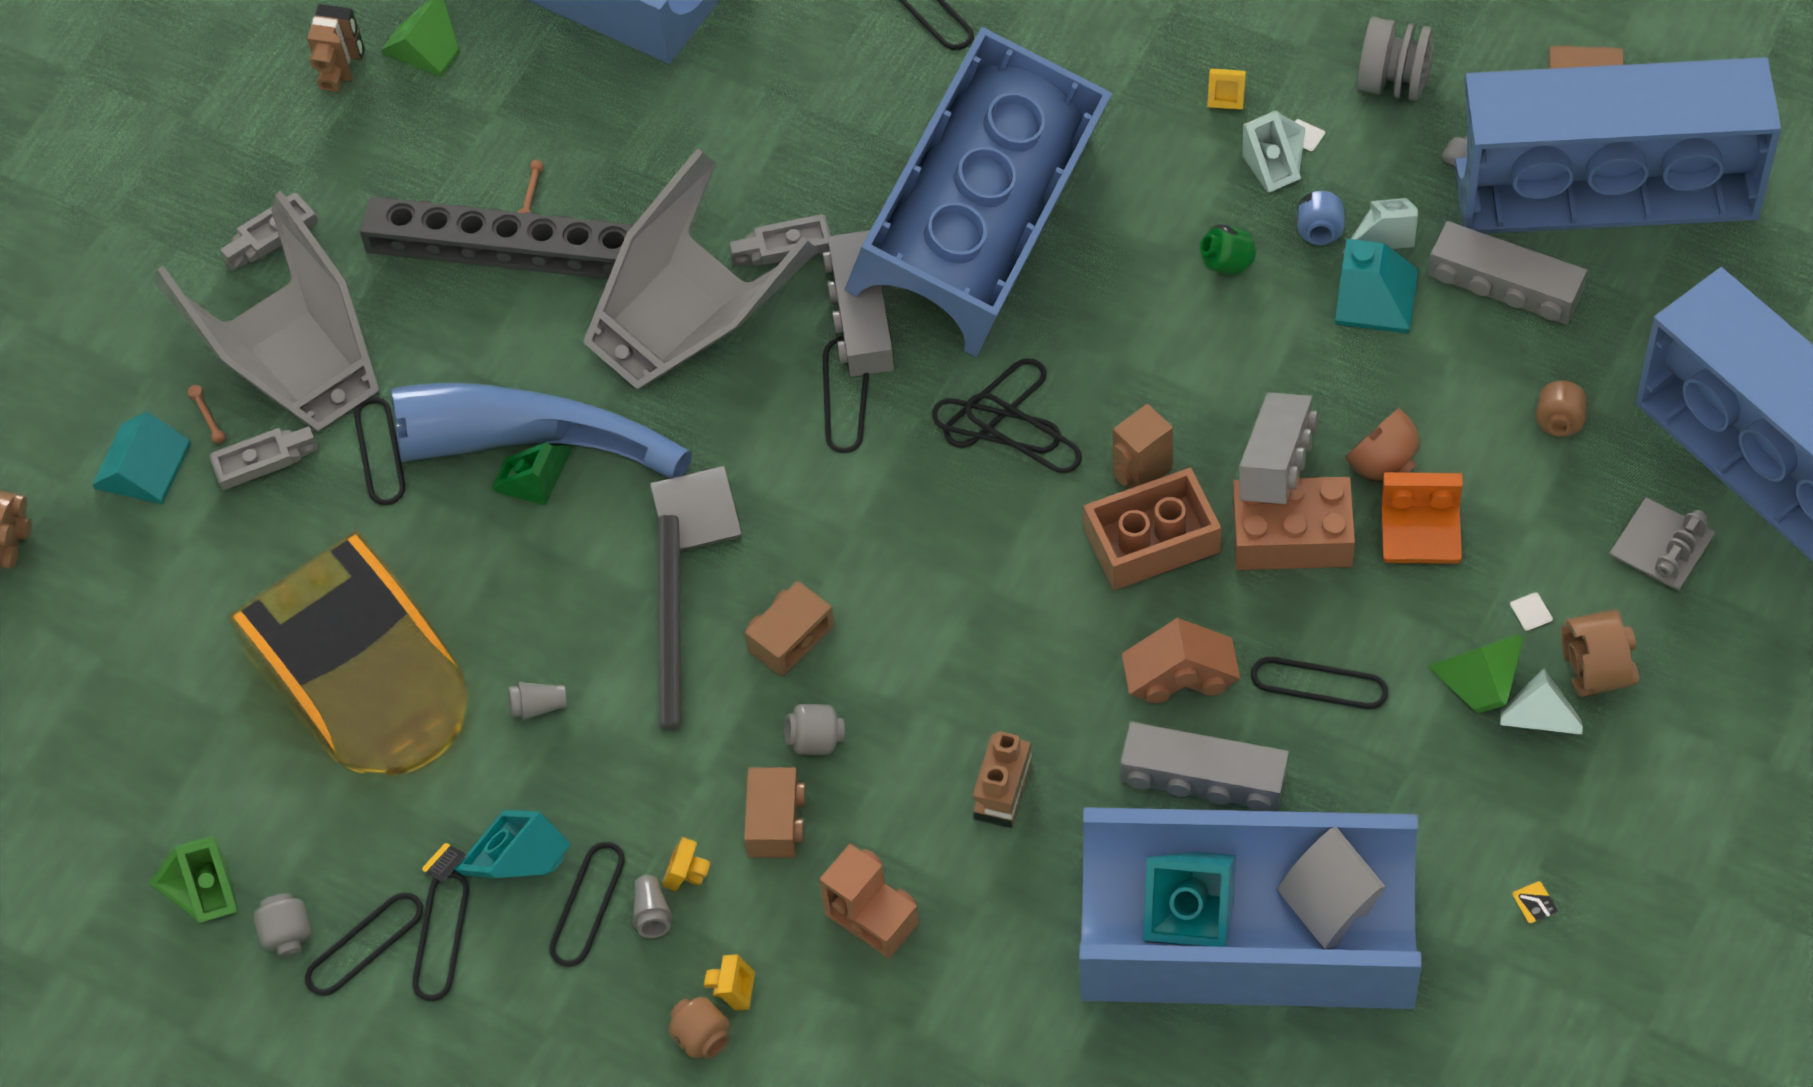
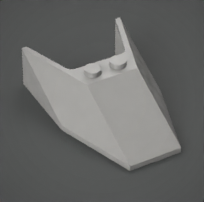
M698 148L627 232L583 341L587 347L637 390L647 386L737 329L819 251L816 246L802 236L777 267L752 282H744L691 237L690 232L716 162Z
M280 191L274 196L271 212L291 275V280L286 286L235 319L223 322L185 296L164 266L157 269L155 285L222 363L318 433L356 408L357 405L377 394L379 388L345 279L285 195Z

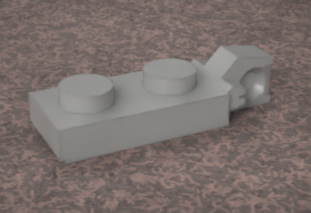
M297 193L287 197V200L307 228L319 222L317 214ZM272 207L238 227V233L232 238V242L220 249L223 261L231 271L247 264L248 261L251 263L257 261V259H261L281 246L271 212Z
M820 214L754 228V233L746 235V239L729 242L733 266L750 265L752 263L753 265H766L781 262L802 236L819 249L816 254L829 251L828 236H831L825 215Z
M310 426L291 432V430L281 431L279 427L212 452L209 457L222 491L290 466L300 461L301 457L318 450V446Z

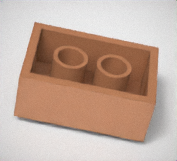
M1191 467L1083 505L1084 531L1113 591L1221 552L1222 527Z
M1350 477L1299 478L1297 490H1291L1287 504L1240 500L1239 480H1233L1232 510L1236 570L1353 567L1355 537Z

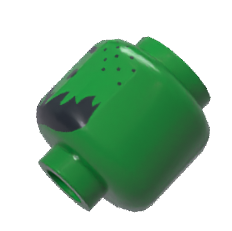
M1217 224L1203 236L1200 242L1202 261L1209 270L1238 276L1250 268L1256 258V246L1252 236L1241 228Z

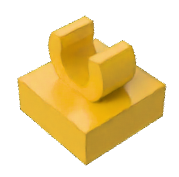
M1210 68L1207 107L1243 110L1246 71Z
M685 837L680 839L672 852L661 885L662 887L677 891L684 879L695 885L702 884L703 878L707 876L711 862L700 857H693L697 842Z
M738 954L723 955L721 970L710 969L706 971L704 987L714 988L713 996L722 998L734 1011L749 1010L755 971Z

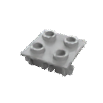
M1646 497L1613 546L1609 556L1679 591L1716 532L1707 528V515L1703 511L1694 510L1692 513H1687L1686 516H1683Z

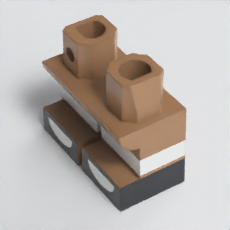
M318 4L307 36L312 53L309 61L312 68L316 69L319 73L317 78L319 89L338 92L343 80L353 82V76L349 67L350 60H361L365 47L351 8Z
M1001 731L991 734L972 795L973 799L976 800L973 820L1013 828L1032 766L1031 742L1020 740L1018 735Z

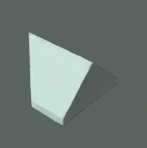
M1273 111L1243 124L1242 156L1266 192H1272L1301 179L1299 173L1306 128L1280 114L1278 111Z
M1407 198L1370 201V210L1351 239L1380 242L1386 244L1391 249L1414 247L1418 208Z
M1545 669L1537 674L1500 710V725L1582 735L1583 726L1581 718Z

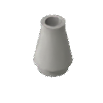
M517 682V686L508 687L511 718L521 717L523 721L567 707L564 685L555 686Z
M651 875L642 876L634 883L635 899L632 924L642 937L657 938L669 931L673 916L659 887L658 879Z

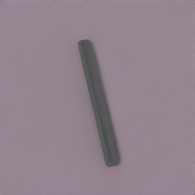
M662 515L658 519L660 729L663 731H676L681 727L679 518L676 515Z

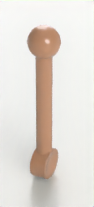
M536 159L530 163L532 173L523 208L518 213L530 212L538 175L544 169V164L541 160Z
M193 385L189 387L187 391L189 398L196 401L212 432L211 440L215 444L223 443L226 435L222 430L218 429L203 400L204 393L201 386Z

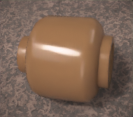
M1555 381L1547 384L1540 391L1536 408L1537 424L1543 431L1553 436L1568 437L1576 434L1583 428L1586 421L1588 408L1587 394L1580 386L1570 381Z
M697 997L692 1000L683 999L675 1005L670 1013L672 1020L669 1024L668 1034L692 1059H701L703 1057L711 1059L718 1055L730 1040V1035L728 1034L730 1029L729 1020L706 997Z

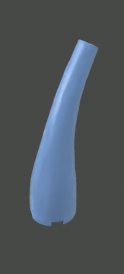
M456 382L416 384L391 388L392 406L397 430L396 435L402 462L465 454L498 447L547 442L586 446L613 452L644 464V466L671 479L683 476L692 458L691 451L644 425L613 412L567 398L494 385Z

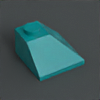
M1347 238L1341 270L1335 324L1409 334L1419 269L1384 243Z
M503 810L454 870L465 876L487 878L547 875L561 865L564 860L563 854L570 847L571 843L541 812Z
M1188 852L1148 857L1146 862L1143 941L1227 947L1235 890L1236 855Z

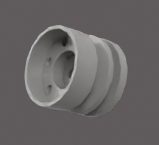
M1372 16L1361 54L1357 91L1381 95L1387 80L1394 81V97L1400 99L1405 83L1410 84L1409 101L1418 102L1423 88L1428 83L1434 56L1433 27L1423 26L1419 41H1415V24L1409 23L1403 38L1396 37L1397 28L1395 20Z

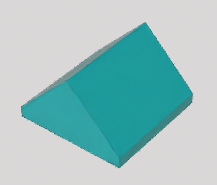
M146 411L121 424L92 485L94 489L163 504L187 454L191 441Z

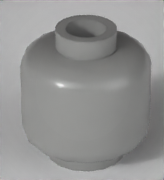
M799 704L794 708L792 714L786 715L784 725L786 745H791L794 752L798 755L827 756L833 753L837 742H843L844 720L843 718H837L834 708L830 705Z
M290 893L277 894L260 902L261 907L255 911L253 916L261 947L268 951H277L280 957L301 951V943L308 940L312 933L304 902L300 899L292 898Z

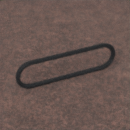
M899 0L945 47L954 50L962 49L972 42L974 37L973 30L945 0L937 1L968 32V38L963 43L951 44L947 42L906 0Z
M1021 359L1009 367L981 393L992 391L1019 366L1033 364L1040 369L1041 376L1035 384L1011 404V406L1016 408L1042 385L1046 378V369L1041 362L1035 359ZM963 407L946 425L952 426L966 413V407ZM998 415L988 425L993 428L1005 416ZM982 429L979 433L986 434L988 431ZM944 430L945 439L956 447L971 446L979 440V438L973 437L964 442L956 441L950 436L949 431Z
M978 393L968 400L966 414L974 424L1052 471L1069 473L1079 467L1082 454L1079 447L1072 441L990 393ZM981 398H987L996 402L1072 448L1076 454L1075 462L1066 468L1055 466L977 419L971 412L972 404Z
M370 397L357 405L354 413L364 473L370 498L375 503L390 505L402 498L405 492L404 475L391 408L384 399ZM369 403H379L384 406L400 485L398 494L390 499L378 498L373 490L360 420L361 409Z
M946 398L935 404L932 410V418L940 429L1011 446L998 437L948 426L938 419V410L943 405L956 404L966 407L968 401ZM973 403L971 406L974 409L1024 420L1011 411ZM1032 417L1061 435L1058 427L1053 422ZM1055 438L1054 442L1046 447L1017 443L1030 451L1046 453L1055 449L1060 441Z
M1278 657L1259 659L1251 670V678L1254 684L1268 692L1364 709L1379 707L1388 697V687L1385 681L1379 676L1364 672ZM1278 663L1376 681L1381 686L1382 696L1376 702L1364 703L1268 686L1259 681L1257 670L1262 664Z
M612 842L597 843L589 849L584 858L550 942V956L561 966L571 967L578 965L589 953L624 866L625 856L623 850L617 844ZM604 847L611 848L617 852L619 861L587 942L580 956L573 960H563L556 954V943L592 855L598 849Z
M453 871L447 878L452 877L461 881L463 893L447 982L441 992L433 995L424 994L418 986L434 893L440 880L435 878L429 887L412 979V988L415 994L427 1001H434L444 997L450 991L453 983L469 893V884L466 878Z
M403 892L397 893L385 901L307 968L305 984L308 989L318 995L332 994L340 989L421 919L423 905L420 899L412 893ZM403 898L411 899L415 902L417 912L414 918L334 986L328 989H319L312 984L311 975L314 969L392 903Z

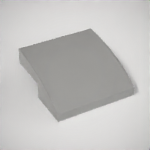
M724 466L650 483L658 519L662 515H676L679 518L680 552L742 537Z
M1334 827L1330 828L1302 855L1284 877L1277 891L1322 947L1329 949L1337 947L1355 918L1368 915L1386 886L1339 829Z

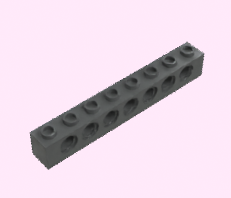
M370 197L360 228V235L366 253L608 279L625 236L634 224L610 223L605 220L574 219L569 216H545L533 212H508L497 208L481 209L465 205L434 204L429 201L398 200L393 197Z

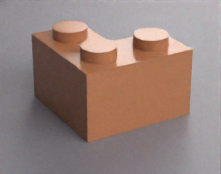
M1180 618L1174 619L1122 653L1129 695L1144 699L1149 703L1158 704L1165 702L1172 694L1184 687L1209 696L1218 695L1224 692L1226 687L1240 679L1232 638Z
M849 844L819 879L825 915L888 959L891 958L919 924L918 908L915 899L902 889L895 891L885 884L882 862L870 850L863 849L861 851L852 844Z

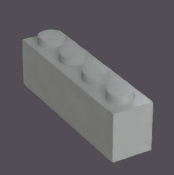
M1449 221L1446 222L1430 253L1428 276L1436 278L1442 283L1465 288L1476 295L1487 296L1504 302L1510 307L1521 308L1541 315L1547 320L1558 321L1567 325L1582 296L1587 275V269Z
M870 230L828 236L829 251L823 252L826 274L833 273L834 281L827 282L830 303H838L839 311H832L835 333L843 332L844 341L837 342L840 363H848L850 377L861 376L864 373L875 374L894 371L892 346L881 285L865 288L859 293L858 297L844 290L859 251Z
M1267 392L1239 466L1240 500L1287 504L1291 490H1297L1299 471L1304 470L1306 452L1311 451L1312 433L1316 434L1318 430L1319 413L1312 410V396Z
M1130 722L1120 763V782L1127 783L1129 786L1141 790L1148 788L1165 790L1178 797L1191 795L1207 798L1215 804L1234 803L1247 806L1254 811H1279L1288 770L1289 751Z

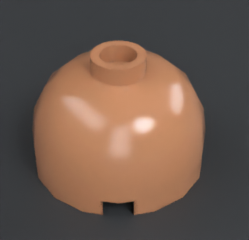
M1399 407L1344 459L1356 473L1373 482H1382L1384 472L1408 473L1417 465L1412 458L1420 449L1418 428L1412 419Z

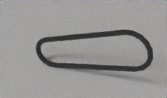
M838 336L825 346L822 355L825 437L830 449L838 453H849L857 449L862 443L869 373L863 374L857 440L850 447H838L834 445L831 439L828 369L829 350L838 341H844L843 336Z

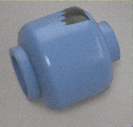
M1314 191L1305 195L1299 201L1297 207V229L1303 240L1315 245H1326L1336 241L1342 235L1345 227V210L1342 200L1337 195L1327 191Z

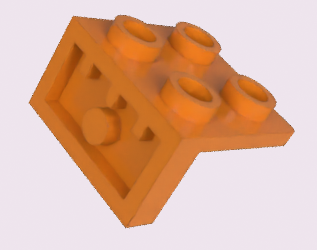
M1384 472L1381 513L1383 561L1385 563L1459 564L1461 562L1460 502L1463 488L1462 473Z

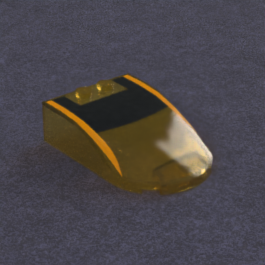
M355 530L228 615L240 647L331 758L350 770L362 774L365 771L386 772L387 776L416 770L440 756L456 739L463 726L468 693L458 663L398 578L358 530Z

